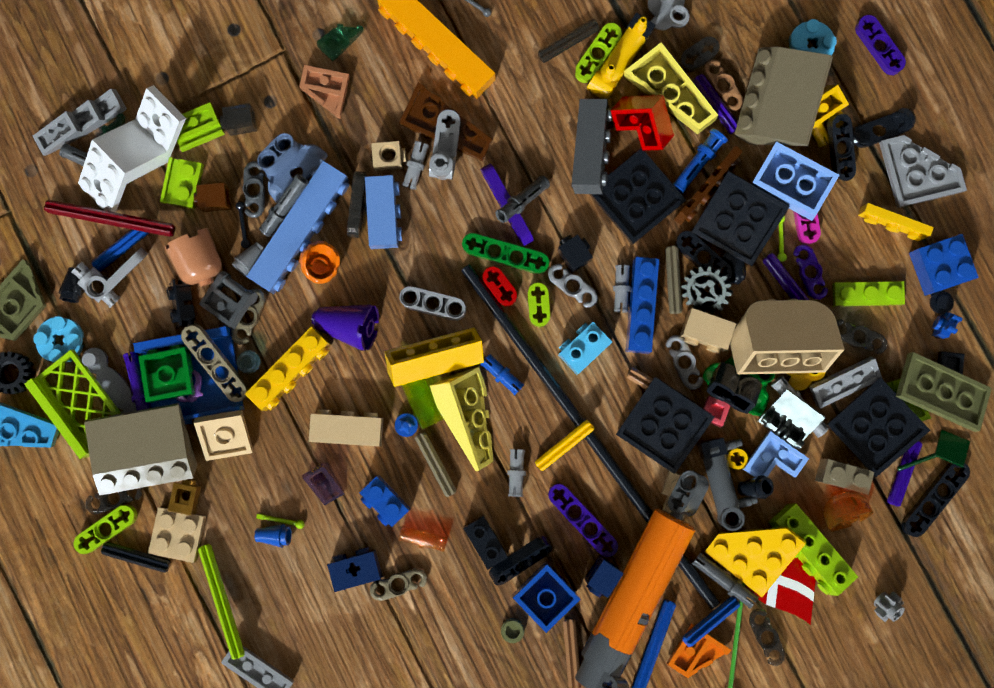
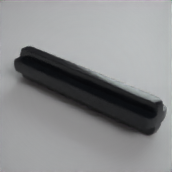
M105 542L101 549L102 555L163 573L168 572L171 561L111 542Z

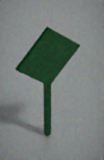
M941 430L935 453L898 466L897 470L901 471L936 457L964 467L971 441Z

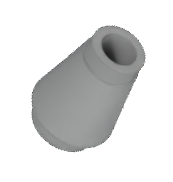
M256 242L236 256L232 265L242 275L247 276L264 248Z

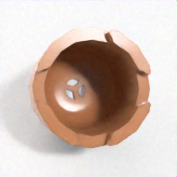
M208 228L197 230L198 235L189 238L188 234H185L164 246L179 278L186 284H199L200 287L207 286L214 282L212 278L221 271V259Z

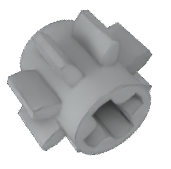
M894 591L890 595L883 592L874 601V606L877 607L874 611L884 622L888 618L894 622L903 615L905 608L902 605L904 602Z

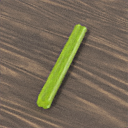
M206 544L199 547L198 551L231 658L238 659L243 657L245 652L212 546Z

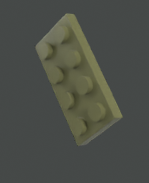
M911 352L907 355L895 397L973 432H978L982 427L992 388L917 353Z

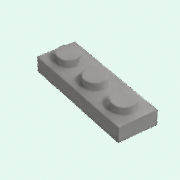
M871 356L810 385L809 388L816 406L823 408L871 385L879 377L882 378L876 359Z
M244 646L245 655L243 657L232 659L228 651L221 662L257 688H290L294 683L293 679Z

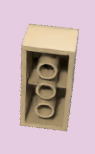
M768 299L753 303L737 324L730 342L737 374L823 373L830 368L845 350L834 314L828 307L813 300Z

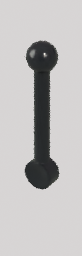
M239 201L236 203V208L239 210L243 237L241 246L248 249L251 243L247 240L243 212L245 204Z

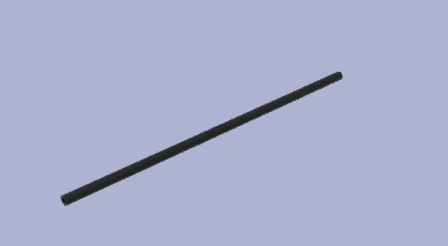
M469 264L461 270L463 275L577 428L585 421L583 416L472 266ZM592 431L584 439L646 523H648L653 511L594 431ZM683 554L678 566L709 608L714 609L720 604L719 600L685 554Z

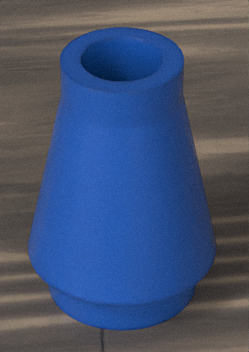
M281 524L256 528L254 537L256 542L283 548L285 545L288 546L290 544L292 532L289 526Z

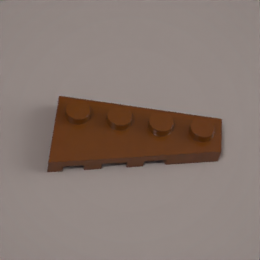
M418 82L399 124L434 140L438 115L444 110H455L447 106L439 97L429 92ZM459 115L461 125L457 151L483 162L492 139ZM448 116L447 120H443L442 123L446 124V128H450V125L455 124V121H452V117Z

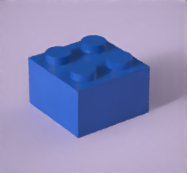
M963 234L909 253L924 296L979 278Z
M547 562L512 594L513 599L545 633L581 600L579 595Z

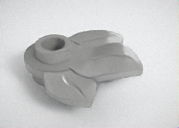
M648 0L649 11L654 16L651 22L656 25L655 29L667 30L670 27H684L690 17L688 10L684 7L685 0ZM678 14L682 19L675 20L674 15Z

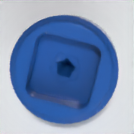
M402 414L395 421V430L403 437H410L417 432L418 421L411 414Z

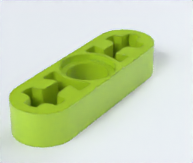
M606 24L578 62L575 69V76L578 81L589 83L608 58L622 35V30L617 24ZM615 31L616 38L611 37L606 45L604 41L607 38V34ZM594 48H601L604 50L605 55L597 59L592 55V50ZM590 61L593 63L589 71L591 75H581L582 70L580 68L585 69Z
M131 505L117 507L76 536L74 539L75 550L80 554H87L101 547L105 542H108L135 523L138 516L136 509ZM122 511H129V521L122 520L118 523L114 521L123 515ZM104 522L110 524L112 528L108 536H104L100 532V526ZM94 535L96 538H98L92 540L88 544L89 547L82 546V544L84 543V539L91 538Z

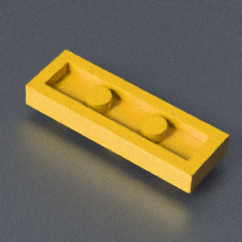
M870 203L863 205L858 213V216L863 217L867 223L882 224L886 226L887 230L896 233L899 231L906 233L908 238L916 241H921V239L923 240L931 236L934 228Z

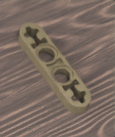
M187 325L181 333V339L230 401H242L246 397L245 393L248 391L246 382L200 325ZM189 329L192 332L196 330L198 332V335L196 336L197 340L201 342L204 339L206 343H203L197 349L195 347L198 344L197 340L195 338H188V335L190 334ZM211 348L214 352V358L210 360L205 359L201 353L202 349ZM217 367H226L229 371L228 377H219L216 374ZM232 377H234L235 380L232 381V384L236 388H242V391L240 392L241 395H239L238 393H232V390L234 388L231 385V383H229L227 386L224 383L228 382Z

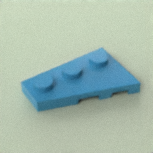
M0 402V446L46 448L55 446L59 430L51 420Z

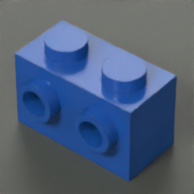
M380 475L376 476L359 492L363 496L360 500L369 509L373 507L379 513L377 518L385 526L389 524L393 527L411 510Z

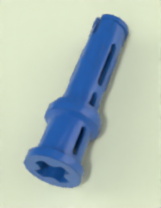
M713 128L710 130V135L705 142L697 147V154L673 183L680 193L683 194L708 160L711 161L716 157L715 153L721 145L727 143L728 139L718 130Z

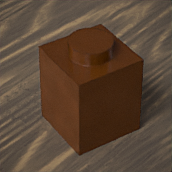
M225 183L196 185L197 192H194V203L201 211L231 210L230 190Z

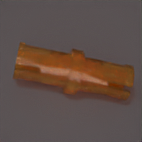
M402 526L398 541L416 544L422 549L423 547H428L444 552L448 537L427 533L428 530L424 529L423 531H418Z

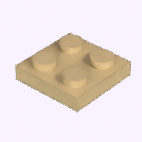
M242 410L194 419V426L206 461L252 453L253 447Z
M158 507L148 554L195 563L206 516L199 514L186 515L168 511V508Z

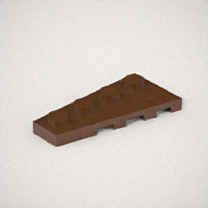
M735 146L674 218L678 224L681 225L685 220L689 223L698 213L695 208L699 203L704 205L712 196L709 191L714 185L717 188L719 187L728 168L733 171L741 161L739 155L743 152L739 147Z

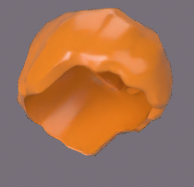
M326 241L311 242L307 247L303 248L300 254L299 263L301 271L313 283H328L336 276L340 266L339 252Z

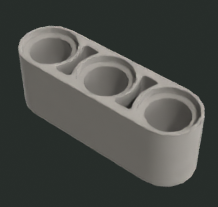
M411 286L405 287L400 292V301L407 309L453 321L461 320L466 314V306L459 298ZM410 292L417 295L416 301L412 304L405 302V296ZM431 298H436L440 302L438 308L434 310L427 307V302ZM452 304L462 306V311L459 315H452L449 312Z

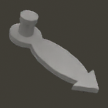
M99 348L86 350L81 358L82 363L87 366L91 373L96 374L97 381L116 407L123 410L121 413L137 411L136 405L131 399L133 396L131 388L116 370L108 367L106 352Z

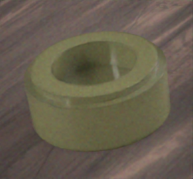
M509 618L501 626V635L506 642L517 643L524 636V626L520 620Z

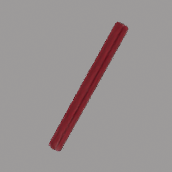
M47 200L44 206V210L50 214L168 237L174 236L176 230L172 223L64 202Z

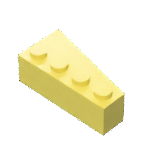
M659 43L624 71V78L646 95L663 94L668 112L695 133L699 134L716 121L718 117L716 111L662 43Z

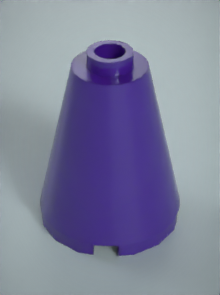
M373 305L319 307L317 311L313 312L311 321L316 330L361 351L371 349L378 331L374 330L375 323L379 324V311Z

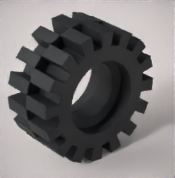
M15 352L0 353V392L19 394L18 392L23 393L26 391L25 383L31 378H35L32 377V373H36L35 369L31 368V366H34L33 362L28 361L30 358ZM10 364L16 365L19 370V376L13 382H8L3 375L4 369Z

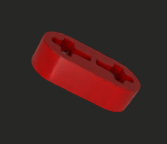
M487 268L483 273L484 284L501 306L509 307L513 305L517 299L515 288L499 268ZM488 273L499 274L497 277V281L500 283L499 286L493 281H487L489 278ZM503 287L507 293L510 291L513 293L511 301L501 300L503 294L500 288Z

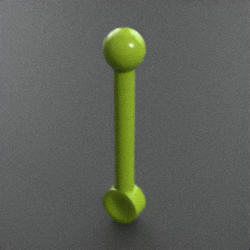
M783 216L779 223V254L777 259L780 262H784L787 259V255L784 253L783 233L785 216Z
M259 513L256 515L257 519L294 525L298 529H302L305 525L303 520L293 521Z

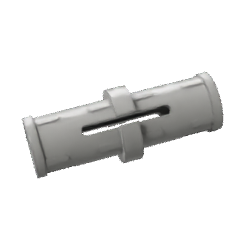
M419 141L414 143L411 159L407 161L408 169L402 186L408 187L412 179L410 189L414 190L417 188L420 172L424 170L425 165H423L429 148V145L424 143L419 152L422 143Z
M616 265L615 286H613V291L615 292L614 312H620V303H622V313L629 312L628 294L631 292V286H629L630 266L624 265V274L622 275V265Z
M510 449V470H507V475H509L508 496L523 497V476H526V471H523L525 450Z

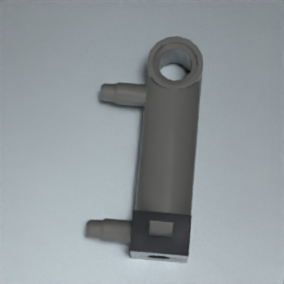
M716 438L697 443L700 458L703 459L717 511V521L721 527L730 531H737L745 522L744 514L740 508L752 506V504L758 503V499L755 497L737 499L726 454H728V450L742 446V440L724 441V438ZM733 512L736 516L735 522L728 525L725 519L726 515Z

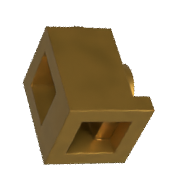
M191 479L173 483L168 511L186 515L197 514V505L202 486H197L196 481ZM186 491L190 492L189 500L184 497Z

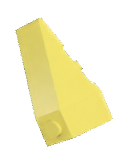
M475 367L445 377L430 385L439 412L475 471H479L492 463L494 460L491 433L487 431L486 418H489V410H485L484 403L487 389L480 368Z

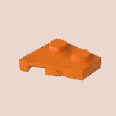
M691 623L686 633L689 630H691L695 625ZM709 634L705 635L691 647L686 646L681 639L666 664L686 678H689L696 674L699 669L706 668L714 660L724 654H729L731 649Z

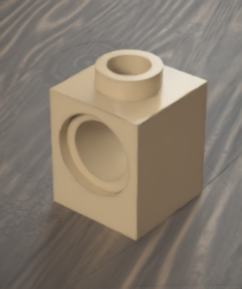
M399 141L371 143L375 171L403 169L402 162H406V150L401 148ZM394 152L396 155L393 160L387 161L384 159L385 153Z

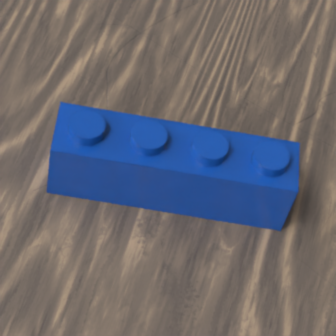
M635 257L633 260L625 352L643 354L652 352L659 259Z

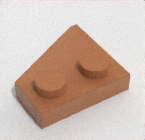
M304 65L300 89L335 117L341 119L350 75Z

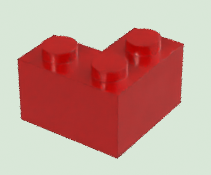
M663 94L625 96L610 110L616 131L637 130L642 150H663L674 136Z

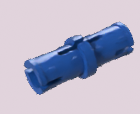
M489 354L486 359L492 366L486 360L480 365L496 378L495 381L497 383L501 382L515 396L519 390L512 384L516 385L519 389L524 384L509 372L510 369L508 367H503Z

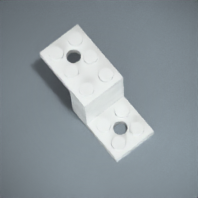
M154 85L146 88L136 119L92 139L78 184L83 191L87 192L96 201L100 208L105 211L116 212L126 184L168 163L186 118Z

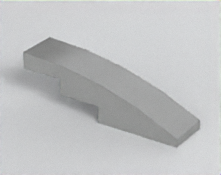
M110 89L94 101L87 100L73 112L65 111L34 134L33 138L42 155L46 156L61 149L63 144L67 143L69 145L124 112L127 108L117 90Z

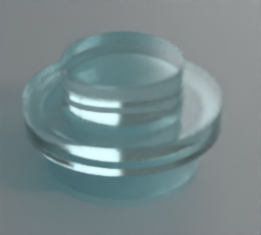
M250 350L242 352L237 358L239 370L246 374L256 372L261 364L259 355Z

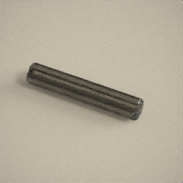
M591 19L539 50L538 56L540 60L545 63L598 32L600 27L597 21Z

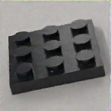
M642 148L608 175L607 186H603L602 194H590L632 245L686 201Z
M728 171L692 232L753 266L790 206Z
M655 376L616 435L675 474L715 418V415Z
M880 377L826 424L865 467L874 472L875 477L880 475L931 431L902 399L895 397L896 393Z

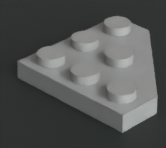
M902 135L879 142L897 208L967 191L960 167L947 163L936 153L913 143L912 139Z

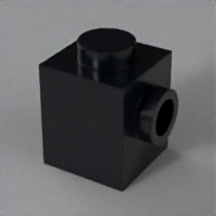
M577 234L572 238L569 235L559 242L561 246L558 247L557 251L572 273L592 261L593 256L589 252L591 247L584 237L581 239Z

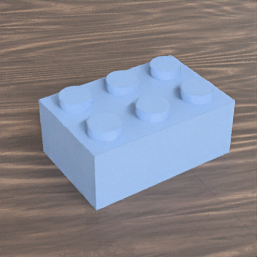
M776 142L752 184L790 206L789 209L812 221L834 186L839 174Z

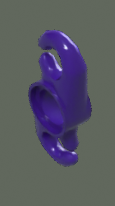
M803 244L799 245L794 249V256L797 257L802 250L808 252L806 259H796L800 268L799 276L808 295L820 300L827 295L828 289L824 287L821 293L816 294L813 291V287L817 284L825 285V281L822 279V267L811 247ZM807 266H813L816 269L817 274L814 278H808L805 275V268Z

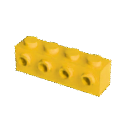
M310 327L245 395L261 411H267L268 409L271 411L279 404V398L284 393L288 394L297 385L295 382L301 376L305 377L313 369L312 365L315 361L323 359L330 351L328 348L331 344L315 328Z
M475 328L384 351L387 371L394 387L484 363L482 340Z

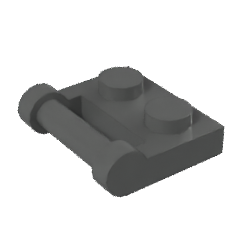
M221 271L199 305L223 323L235 329L249 306L256 302L258 295L234 281L226 271ZM227 286L242 298L239 302H236L221 291L222 288Z

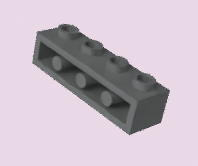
M580 99L571 184L575 194H602L603 186H607L608 175L604 171L605 164H609L610 156L609 150L606 149L607 143H611V129H608L609 122L613 121L610 111L612 108H609L607 99Z

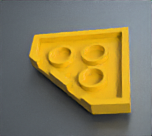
M787 526L774 529H750L738 532L726 531L719 532L705 550V553L760 597H763L805 546L806 541Z

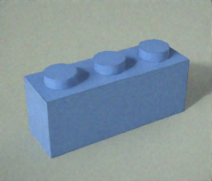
M393 175L365 177L369 247L371 249L399 248L398 241H402V228L397 227V219L401 218L400 204L396 205V196H400L399 182H395Z

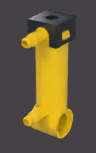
M636 12L608 58L591 79L587 90L600 99L608 100L619 80L624 75V71L630 66L642 46L645 45L656 25Z

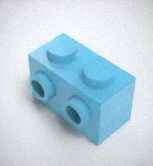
M594 322L590 325L587 323L583 324L576 331L578 336L573 341L567 339L559 347L561 352L558 356L576 375L612 343Z

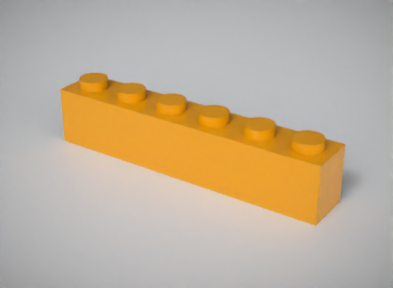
M377 0L379 5L378 11L387 20L391 18L396 23L395 27L401 34L405 35L407 33L412 38L411 42L417 49L421 50L423 48L428 53L427 57L436 66L440 64L445 69L444 73L450 80L454 81L456 79L461 84L460 88L469 97L473 95L478 99L496 80L495 72L418 0Z

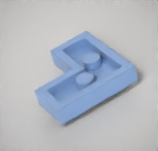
M768 431L748 459L746 466L742 469L753 477L760 475L768 477L775 465L796 478L809 458L797 449L792 448L790 444L780 439L772 431Z

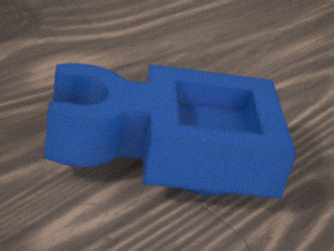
M950 312L941 314L933 323L934 331L932 336L938 339L949 338L951 333H957L958 329H956V326L963 318Z

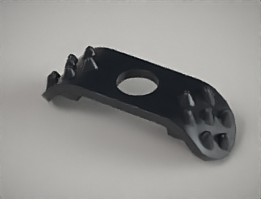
M901 108L885 117L860 126H852L854 145L859 148H866L882 140L890 139L909 131L916 122L913 110ZM876 125L883 126L886 130L885 135H875L873 127Z

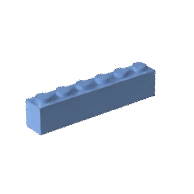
M325 161L321 163L309 184L303 190L246 276L247 278L272 294H275L276 291L279 292L286 282L284 278L288 272H293L299 262L297 259L303 248L311 243L310 239L314 233L318 234L324 225L323 219L327 214L330 215L337 205L335 201L339 195L343 196L347 191L349 179L345 174Z

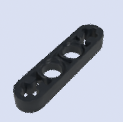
M951 462L946 465L903 519L902 530L905 534L919 537L927 531L969 478L970 469L966 463L964 467ZM954 467H955V468H961V469L959 470V472L961 473V476H954L955 473H956V472L953 470ZM946 477H947V478H952V477H953V479H952L951 481H949V480H947V479H945V478H946ZM945 483L949 490L947 495L942 497L938 494L937 488L940 484ZM927 501L932 502L934 505V511L929 515L923 511V505ZM918 513V514H919L920 516H922L923 518H926V521L921 520V519L919 520L920 517L917 516L916 514ZM911 521H912V522H917V524H916V526L918 527V530H917V531H916V530H911V528H912V526L910 525V522H911Z

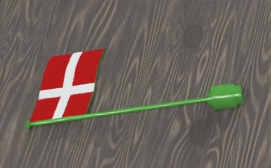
M797 557L791 561L763 597L759 596L758 600L771 607L791 613L811 626L816 579L803 570V563ZM742 582V585H743V586H745L747 589H749V590H750L751 592H753L755 595H758L757 593H755L752 589H750L747 585H745V584ZM740 600L738 601L740 607L737 609L728 688H733L743 608V603Z

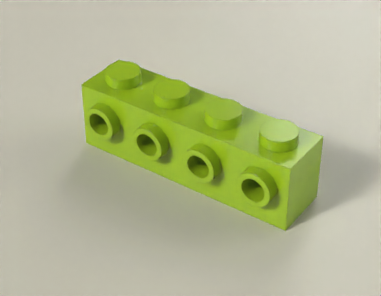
M797 503L787 504L768 522L772 529L787 526L806 541L805 546L795 558L798 557L803 563V570L819 582L817 584L819 589L826 595L839 596L858 578L856 573Z

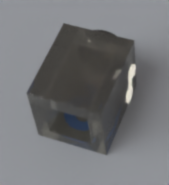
M250 103L222 108L223 115L220 116L221 127L230 136L257 132L255 112Z

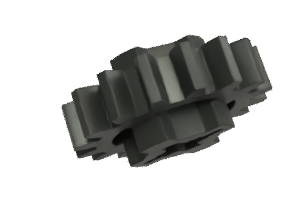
M711 263L707 269H705L703 264H700L698 270L693 267L690 271L691 275L687 274L684 278L687 282H684L681 288L686 289L682 297L689 298L686 305L693 304L694 309L700 308L703 312L709 310L711 314L715 313L716 308L722 311L724 304L728 305L730 302V298L727 296H732L733 290L728 289L732 286L733 282L726 281L729 274L725 273L722 275L720 273L722 267L714 270ZM709 275L710 277L702 278L701 276ZM718 281L720 282L722 289L719 288ZM706 286L710 287L709 292L704 291Z

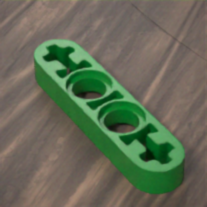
M475 233L467 234L462 240L463 250L471 256L534 274H542L549 267V259L542 252ZM476 239V243L483 246V241H486L484 254L480 253L481 248L478 247L470 250L466 242ZM493 244L501 248V253L497 257H492L488 253V248ZM513 251H520L523 254V260L520 263L511 261L510 255ZM527 254H531L530 259L537 261L538 257L542 258L545 266L536 269L535 264L531 262L528 264L529 267L524 266L527 261Z

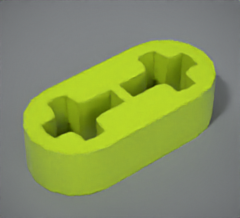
M534 283L529 287L527 295L529 319L532 325L543 327L550 320L549 292L544 284ZM535 288H540V291L545 293V295H541V303H537L536 296L531 295V292H535ZM537 307H541V313L546 314V318H543L542 323H538V320L533 318V315L537 314Z

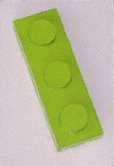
M904 281L839 282L832 284L833 307L905 305Z

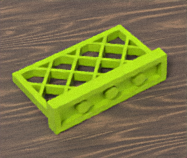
M74 349L69 350L36 378H31L25 383L27 389L79 459L90 456L85 424H79L75 420L76 410L86 411L85 420L91 419L92 412L101 413L102 417L107 416V414H122L87 366L82 363L81 358ZM70 358L76 364L75 373L64 372L65 363ZM51 373L58 374L57 387L50 386L45 379ZM64 375L74 376L73 389L63 388ZM80 377L87 378L90 382L89 392L78 390ZM62 391L72 393L71 406L64 405L61 401ZM78 394L88 395L87 408L76 407ZM93 396L101 397L103 400V410L92 409Z

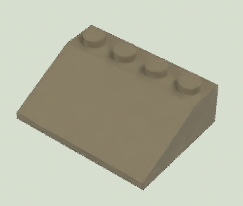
M783 47L759 48L734 134L749 145H775L778 142L787 146H808L833 57L827 54Z
M179 403L85 420L92 475L99 495L193 479L197 462Z

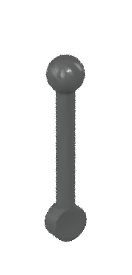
M465 0L482 11L485 17L491 15L492 12L489 8L482 7L474 0Z

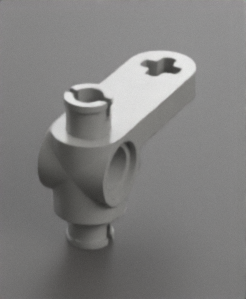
M444 110L437 118L433 154L429 162V177L440 180H453L461 121L459 115L453 110ZM448 116H451L452 121H455V124H451L450 128H446V124L442 123L443 120H447Z
M141 247L110 278L102 275L95 267L90 270L83 262L78 264L71 273L80 279L77 284L85 290V293L90 298H93L98 303L103 300L111 308L121 298L112 289L148 253ZM98 280L103 283V292L97 293L92 289L93 281Z

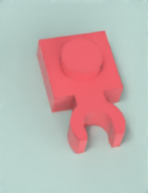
M708 396L703 408L715 415L711 424L721 428L724 425L730 405Z

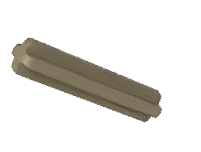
M668 246L665 249L669 313L680 314L682 313L679 249L678 246Z
M420 433L415 437V440L444 495L449 497L455 494L456 488L427 433Z

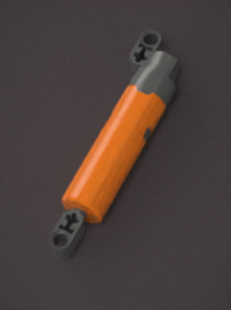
M685 471L680 476L669 497L668 507L671 513L659 508L654 509L623 570V576L612 591L581 652L584 660L575 679L584 687L629 688L628 682L621 675L695 533L694 527L683 519L691 517L697 512L709 487V482L705 476L694 471ZM696 479V485L692 488V481Z

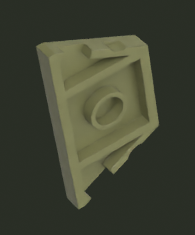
M24 259L20 261L0 284V337L16 341L46 307L31 266Z

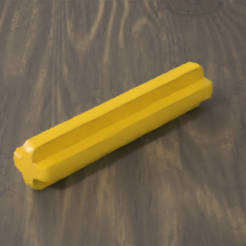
M585 420L535 461L536 466L541 471H544L594 430V426L590 421Z

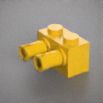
M827 85L824 87L812 130V136L818 147L826 145V142L829 143L828 133L822 123L836 113L843 114L841 110L849 105L839 85ZM843 121L836 123V128L843 125Z

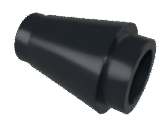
M69 267L58 292L60 294L59 299L65 302L79 303V299L82 298V288L77 283L80 279L71 273L74 267Z
M764 475L738 484V492L742 496L766 499L774 490L772 480Z

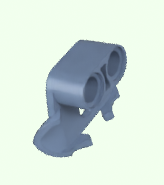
M282 133L258 155L257 162L269 179L268 191L275 202H278L294 178H292L291 174L295 168H302V176L308 179L311 175L315 174L328 155L316 145H302L296 142L288 133Z

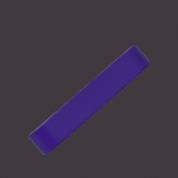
M863 16L855 26L856 34L886 74H898L905 67V57L874 16ZM864 25H871L870 29H863ZM877 33V35L871 40V35ZM876 40L885 42L886 49L884 51L876 49ZM889 51L891 52L889 56L883 58ZM896 60L898 64L891 67L889 63Z

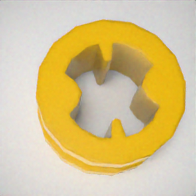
M732 449L726 454L728 465L732 469H742L748 463V456L742 449ZM737 452L738 456H742V462L738 461L739 465L737 466L735 462L731 461V456H735L733 454Z

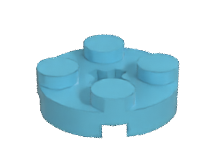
M816 19L801 23L789 37L790 49L831 56L837 43L831 29ZM807 40H814L817 48L812 47L809 49L807 47L809 43Z
M57 316L43 322L34 335L33 340L37 351L44 359L56 362L71 349H74L79 356L84 346L82 345L84 333L75 321ZM57 335H64L63 345L55 344Z

